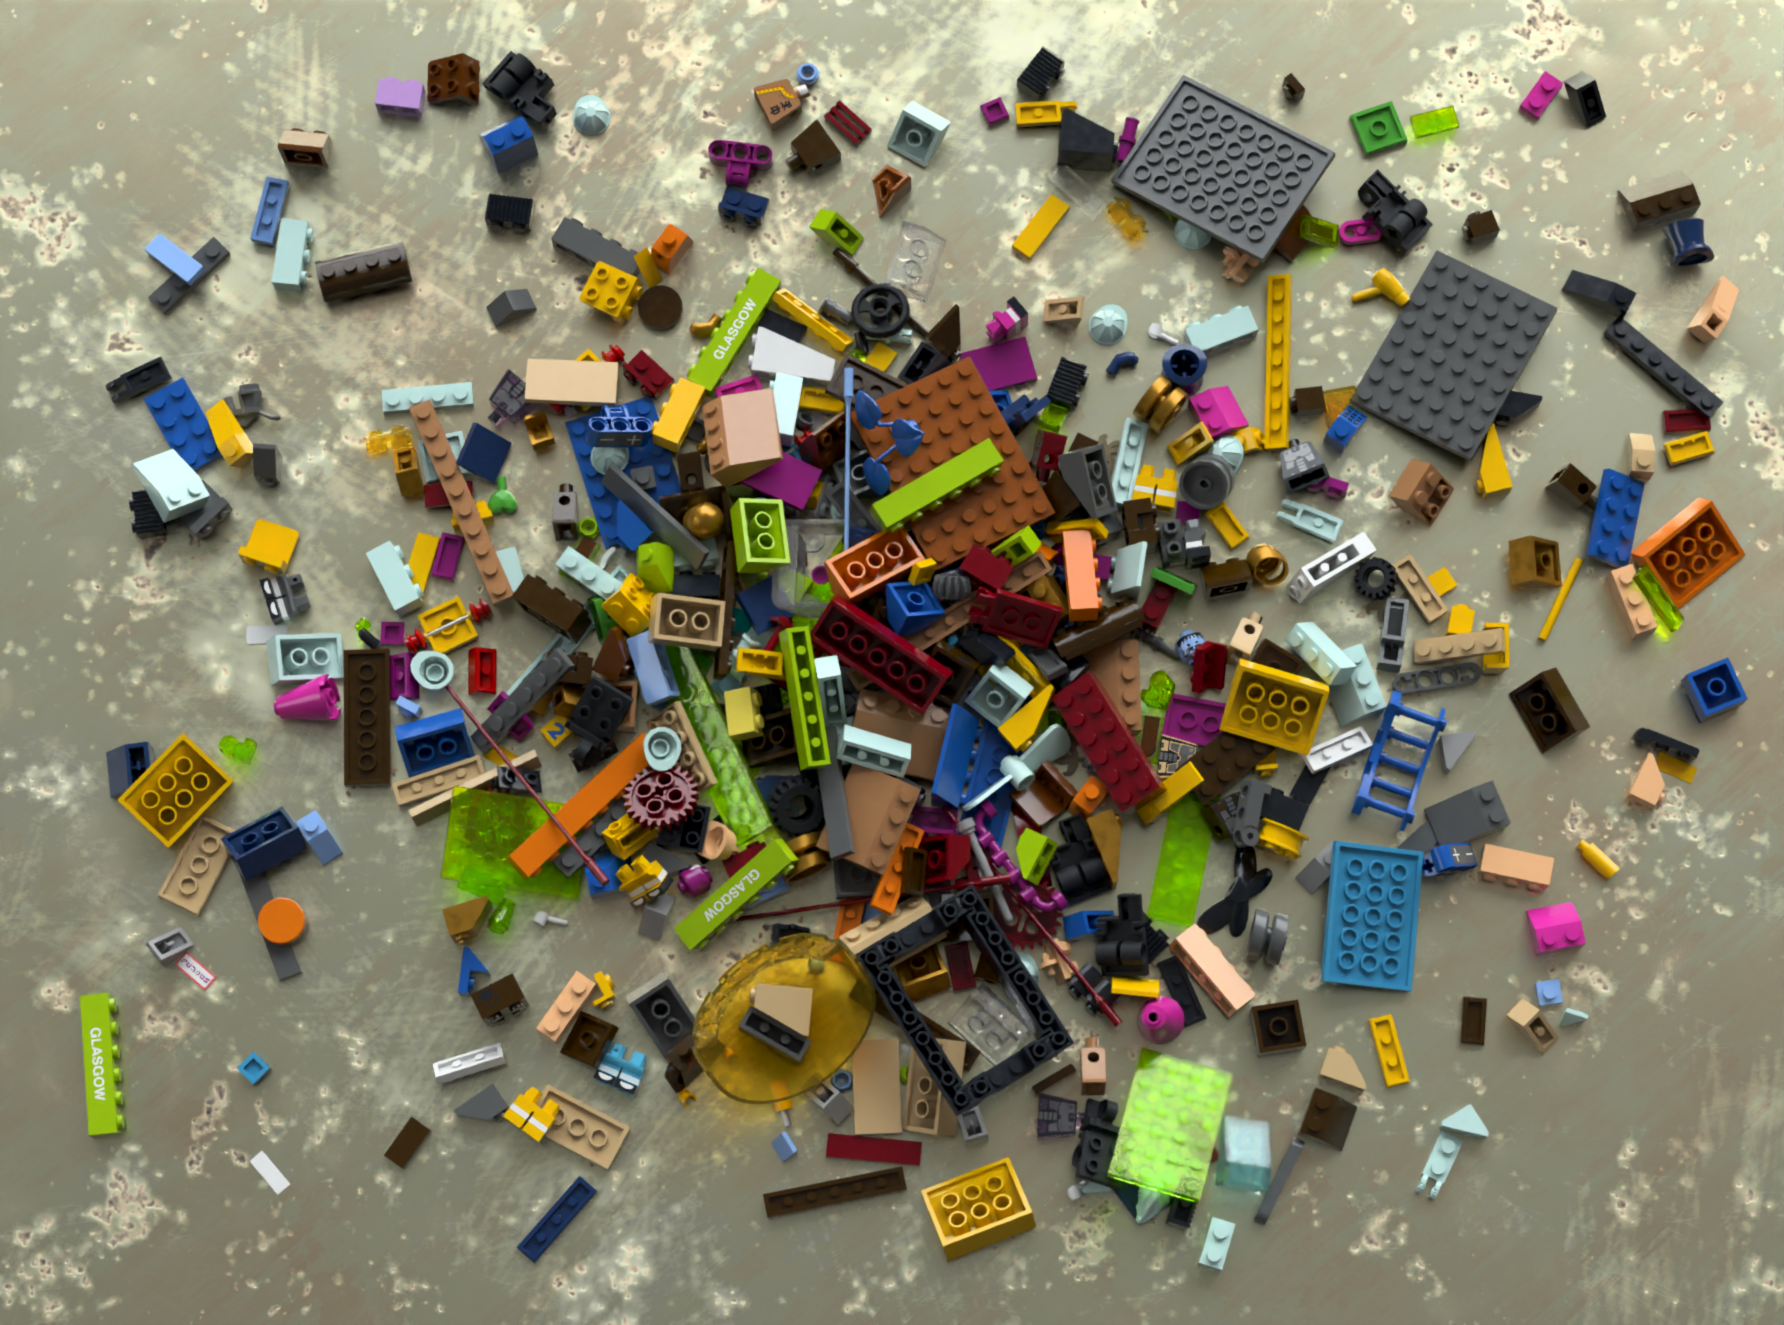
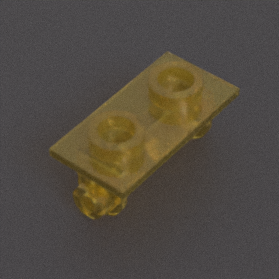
M1115 196L1114 199L1117 202H1111L1106 206L1108 214L1117 224L1125 219L1126 222L1120 228L1129 239L1136 241L1141 237V231L1149 232L1145 228L1147 224L1139 214L1135 215L1131 211L1133 206L1126 198L1122 199Z
M396 425L391 427V431L382 432V429L368 431L369 435L364 437V440L369 439L370 443H366L367 452L372 451L373 454L387 451V442L391 441L392 449L408 447L409 444H412L411 435H406V432L410 431V427L404 428V425Z

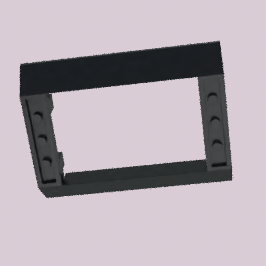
M973 884L933 907L931 912L896 933L893 931L854 955L956 1117L976 1107L1074 1044V1041ZM960 922L1036 1038V1041L1034 1040L1025 1045L1020 1051L986 1072L983 1071L965 1085H963L964 1083L889 966Z

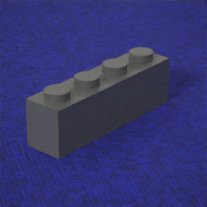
M564 217L551 238L555 248L593 268L597 262L602 261L632 276H638L640 269L634 259V255L638 253L633 249L628 251L618 241L614 239L609 241L602 237V233L593 228L589 230L583 227L579 220L575 218L570 220Z

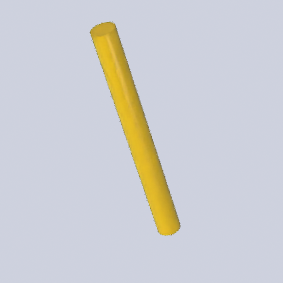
M1574 559L1538 636L1539 640L1547 641L1584 562L1582 559Z

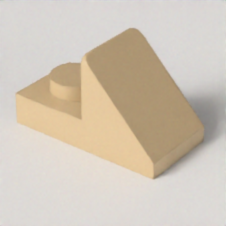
M1078 296L1045 300L1043 322L1046 324L1066 322L1074 327H1078L1082 320L1085 297Z

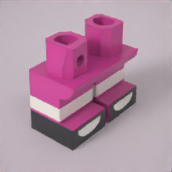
M1013 296L1007 301V310L1004 313L999 311L993 312V320L986 325V334L994 344L1003 337L1008 341L1028 326V312Z

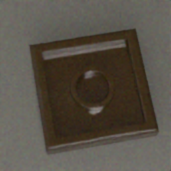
M581 1011L560 1053L598 1070L619 1028Z

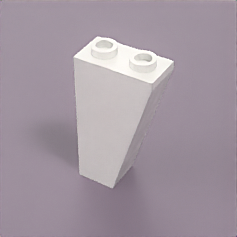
M758 327L757 334L753 333L751 346L755 347L754 355H750L748 361V368H751L752 376L758 374V377L775 379L776 373L803 377V384L828 386L835 374V359L764 327Z
M1362 532L1302 567L1287 584L1290 595L1301 604L1358 567L1361 562L1364 563L1365 559H1370L1377 551L1366 534Z

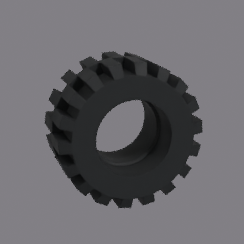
M789 775L785 781L783 778L778 780L780 784L772 786L773 793H768L767 798L769 802H766V807L769 810L768 815L780 831L786 832L794 837V834L799 837L804 833H811V830L814 828L818 831L821 828L819 823H825L820 787L810 778H804L802 775H796V777ZM796 795L808 796L809 806L805 813L798 817L787 816L786 805L792 797Z

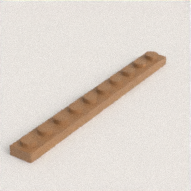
M427 400L410 407L412 417L494 607L514 599L512 597V588L462 472L456 464L455 456L431 401Z
M1038 551L1014 566L1013 573L1003 590L1016 594L1043 575L1050 573L1053 569L1042 552ZM976 590L967 599L960 600L945 609L944 617L918 634L904 635L902 638L924 652L970 623L968 611L971 605L979 607L983 611L986 605L977 603L978 596H976ZM854 668L845 672L857 692L874 683Z

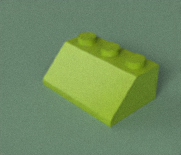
M739 498L730 509L738 573H763L789 565L790 555L783 501L781 499Z

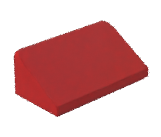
M474 647L469 650V695L496 694V649Z

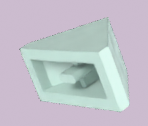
M1471 1104L1439 1123L1440 1129L1485 1139L1489 1133Z

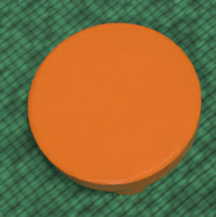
M288 898L270 900L262 907L258 916V927L261 934L269 942L277 945L294 943L301 936L305 928L306 919L302 908L295 901Z

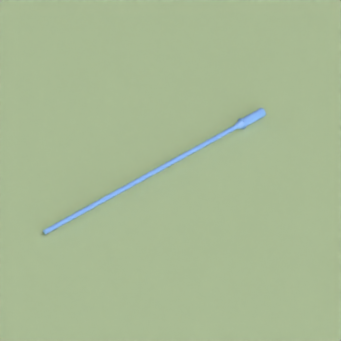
M844 368L843 397L846 403L844 551L849 549L851 402L854 397L853 368Z

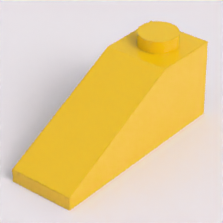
M221 399L206 411L205 414L217 448L228 465L242 468L253 459V445L226 402Z
M1494 423L1484 439L1477 476L1478 480H1475L1478 493H1482L1483 499L1510 493L1513 487Z
M1051 684L998 728L999 734L1016 753L1021 750L1025 752L1033 744L1032 740L1035 739L1050 704L1051 697L1055 692Z
M1188 762L1163 781L1167 788L1166 792L1136 812L1146 825L1161 818L1204 781L1203 777L1192 762Z

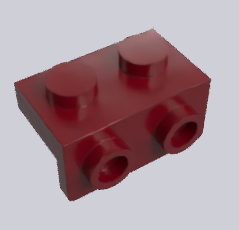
M1206 641L1195 648L1192 655L1194 669L1190 676V682L1192 683L1191 692L1201 693L1209 687L1219 690L1224 688L1227 645Z

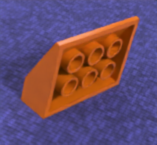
M1697 498L1630 553L1641 571L1675 610L1681 608L1746 555L1714 503L1703 498Z

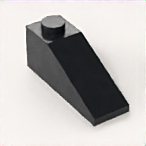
M1575 270L1571 271L1562 288L1563 291L1617 318L1619 316L1625 317L1637 294L1616 282Z

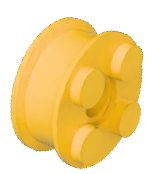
M1262 818L1263 825L1259 832L1257 845L1266 849L1270 848L1274 850L1275 854L1285 858L1289 857L1297 860L1298 857L1301 858L1300 849L1304 840L1308 841L1309 837L1283 824Z

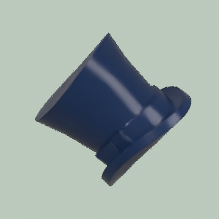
M1703 219L1680 220L1670 223L1663 228V233L1673 251L1674 258L1670 261V266L1703 264L1714 259L1712 248L1706 245L1704 241Z
M1183 344L1173 346L1165 352L1162 359L1163 370L1161 376H1165L1172 382L1170 392L1179 387L1190 395L1201 387L1203 375L1207 368V358L1201 349Z

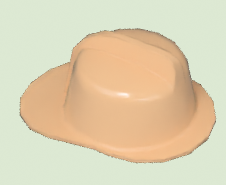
M709 820L703 851L698 854L711 860L728 859L733 851L739 852L740 850L736 847L737 838L735 833L728 829L726 825Z

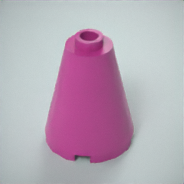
M325 674L278 696L276 702H274L276 715H279L282 719H338L341 708H337L336 702L340 701V696L334 679L328 678L329 674Z
M1153 997L1147 1000L1140 1008L1138 1025L1143 1035L1149 1040L1157 1043L1169 1042L1178 1037L1183 1030L1184 1012L1178 1002L1170 997Z

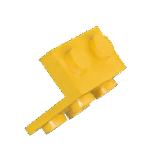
M599 261L596 263L579 298L582 303L609 314L616 322L624 324L625 320H628L633 312L632 306L635 300H638L642 295L643 284L637 277Z
M258 519L247 546H240L238 555L242 563L248 566L255 567L257 565L263 567L269 573L277 574L278 572L283 574L286 572L299 539V533L294 529Z
M629 573L619 590L604 601L601 607L630 637H634L649 626L651 599L655 593L650 592L644 586L641 578L633 573Z

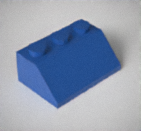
M462 708L395 726L397 743L409 778L475 756Z

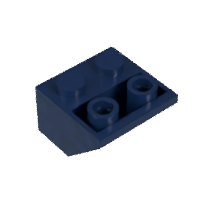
M148 741L125 744L106 752L110 797H121L154 763L153 747Z

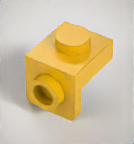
M1250 426L1227 434L1234 436L1241 442L1244 454L1255 450L1259 452L1265 451V436L1258 428Z
M602 971L593 976L604 996L593 1001L592 1004L595 1009L600 1008L603 1010L613 1004L612 1000L616 999L611 990L615 985L609 974L604 976Z

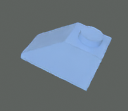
M316 810L296 822L323 866L343 854Z

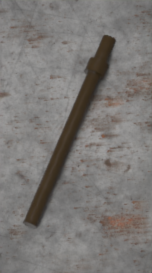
M839 247L833 251L832 254L844 264V268L849 273H854L867 286L877 283L859 267V263L853 257H848ZM876 293L878 296H884L886 298H888L889 293ZM896 305L892 307L901 316L902 306ZM911 313L909 314L907 323L925 338L930 330Z

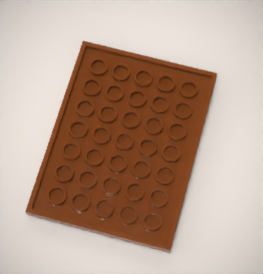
M970 356L875 400L882 413L880 422L890 423L899 418L906 421L912 419L916 421L919 429L925 432L920 446L913 455L905 457L896 448L881 461V464L887 468L891 477L890 494L990 438L1004 460L1000 468L1001 471L992 477L985 476L977 486L973 488L966 487L961 490L962 493L952 500L947 498L942 501L943 504L933 511L928 509L923 512V516L918 520L906 522L925 559L932 558L937 563L934 573L965 559L974 544L978 547L983 545L988 548L1014 535L1028 525L1031 527L1055 515L1052 505ZM855 410L850 413V420L870 457L877 460L879 456L896 444L892 437V427H878L876 425L874 429L868 430L859 422Z

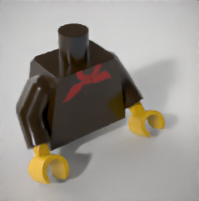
M692 1034L687 1035L666 1057L668 1065L665 1071V1079L675 1093H679L678 1101L686 1107H689L686 1103L687 1098L690 1097L696 1101V1096L684 1088L718 1057L717 1055L720 1054L721 1060L728 1067H731L727 1061L728 1058L734 1057L738 1059L731 1049H724V1045L710 1034L698 1035L697 1037Z

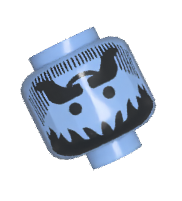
M1192 629L1179 634L1180 639L1176 641L1175 646L1181 660L1184 663H1189V665H1194L1192 661L1193 651L1206 641L1202 633H1193Z

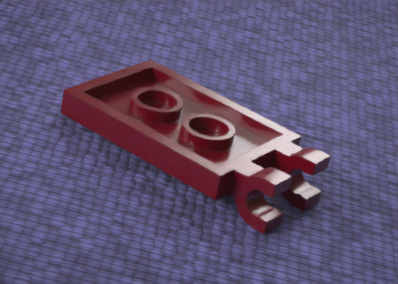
M981 586L978 587L976 596H978L977 603L986 605L984 611L973 605L970 606L968 615H970L969 622L982 624L981 631L1045 650L1063 613L1062 607L998 588L994 594Z

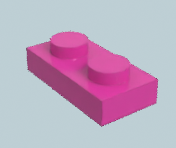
M1545 71L1519 108L1538 120L1563 86V82Z
M758 374L715 388V392L718 398L724 395L762 390L763 388Z

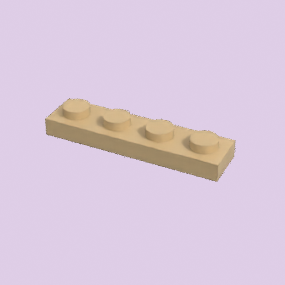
M1502 628L1413 640L1416 664L1505 653V637Z
M477 755L392 783L398 806L401 807L449 791L486 772L481 756Z

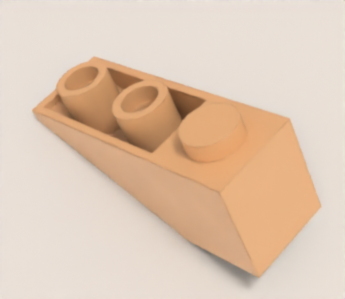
M1721 276L1687 329L1702 342L1717 339L1730 318L1739 289L1726 277Z

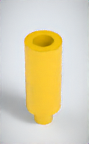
M1582 840L1577 845L1583 851L1581 856L1607 880L1620 869L1593 843L1589 845Z

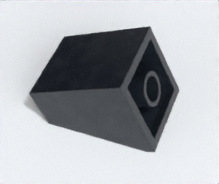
M1062 108L1057 167L1110 171L1111 163H1116L1118 141H1114L1115 133L1068 108Z

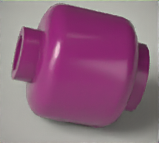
M694 864L679 873L677 887L682 895L687 894L690 898H696L710 890V883L713 882V879L705 866L701 867L698 864Z

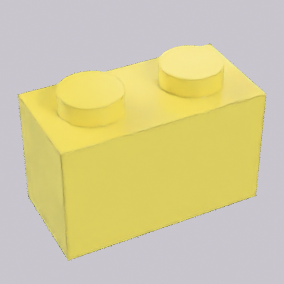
M750 686L725 691L728 736L736 741L763 736L764 719L760 714V706L762 705L760 693Z

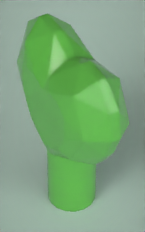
M506 477L497 478V491L489 499L488 509L493 514H498L502 511L513 513L517 509L515 497L506 490Z

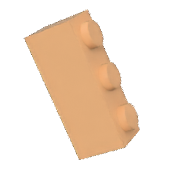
M1633 563L1612 570L1607 576V580L1631 640L1654 633L1658 625Z
M1485 844L1482 848L1477 875H1482L1483 879L1488 881L1501 879L1506 880L1508 885L1519 886L1524 884L1529 885L1531 890L1542 891L1550 885L1554 858Z
M576 971L536 1027L537 1031L558 1045L597 990L596 983Z

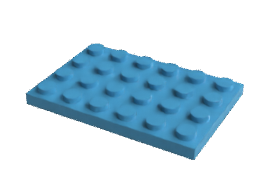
M1333 841L1321 981L1412 991L1424 852Z

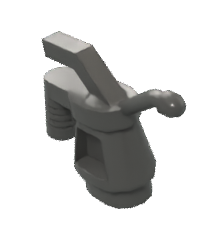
M259 384L239 386L238 398L241 409L235 408L232 396L223 399L235 417L248 416L244 421H238L241 427H248L257 415L277 421L281 419L280 415L271 416L261 411L262 392Z

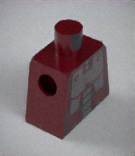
M1038 429L1031 465L1037 467L1036 478L1038 481L1047 483L1051 470L1059 469L1058 455L1063 454L1068 436ZM1048 454L1049 460L1045 463L1044 458Z

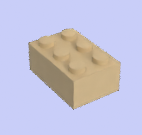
M665 593L655 594L651 599L648 643L708 651L718 650L722 647L725 601Z

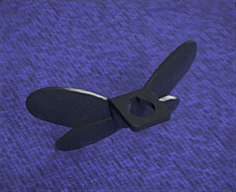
M1252 846L1236 849L1234 856L1235 878L1224 899L1210 906L1199 917L1197 926L1203 929L1207 935L1218 931L1230 923L1232 936H1240L1245 930L1248 921V899L1263 891L1271 882L1273 873L1269 868H1264L1257 872L1256 852Z

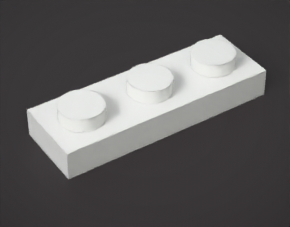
M1360 726L1312 747L1308 756L1303 754L1301 756L1313 775L1371 749L1373 743L1364 728Z
M496 1043L433 1063L437 1083L441 1084L467 1075H473L489 1068H495L506 1062L501 1043Z

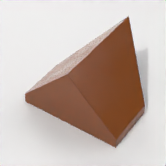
M886 165L871 179L874 183L879 219L911 190V177L889 165Z

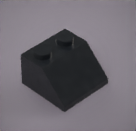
M689 571L680 572L679 575H674L673 595L719 600L720 574H716L713 571L702 572V575H693V572Z

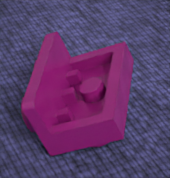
M920 806L916 807L912 813L914 819L911 825L924 830L922 838L948 833L956 834V825L942 808ZM949 809V811L957 819L958 810Z

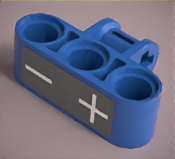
M603 405L600 417H593L589 420L584 440L592 447H644L649 441L653 424L645 417H629L626 405H621L620 407Z
M1471 843L1445 844L1429 850L1430 854L1423 857L1422 874L1428 877L1434 875L1441 876L1450 872H1462L1478 866Z

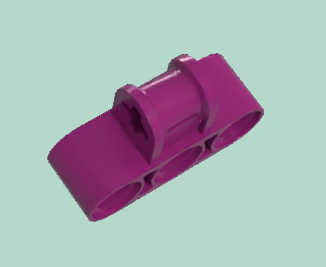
M715 140L708 147L711 163L715 166L727 167L725 181L727 186L737 184L748 188L751 170L767 171L773 165L772 150L766 145ZM717 150L724 152L721 156H715L713 153ZM738 153L746 154V157L743 159H738L735 156ZM761 155L769 157L766 161H759L757 159Z

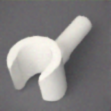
M1152 323L1149 326L1148 335L1150 338L1162 339L1175 346L1177 345V340L1161 333L1162 325Z
M543 911L538 912L533 920L542 927L545 926L547 921L567 926L568 922L567 920L550 916Z
M1084 1180L1079 1184L1071 1186L1067 1190L1070 1201L1081 1198L1083 1195L1080 1189L1091 1181Z

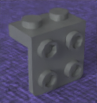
M204 480L201 481L210 495L204 508L177 518L199 541L210 535L214 528L224 521L233 510L230 504L223 497H220Z

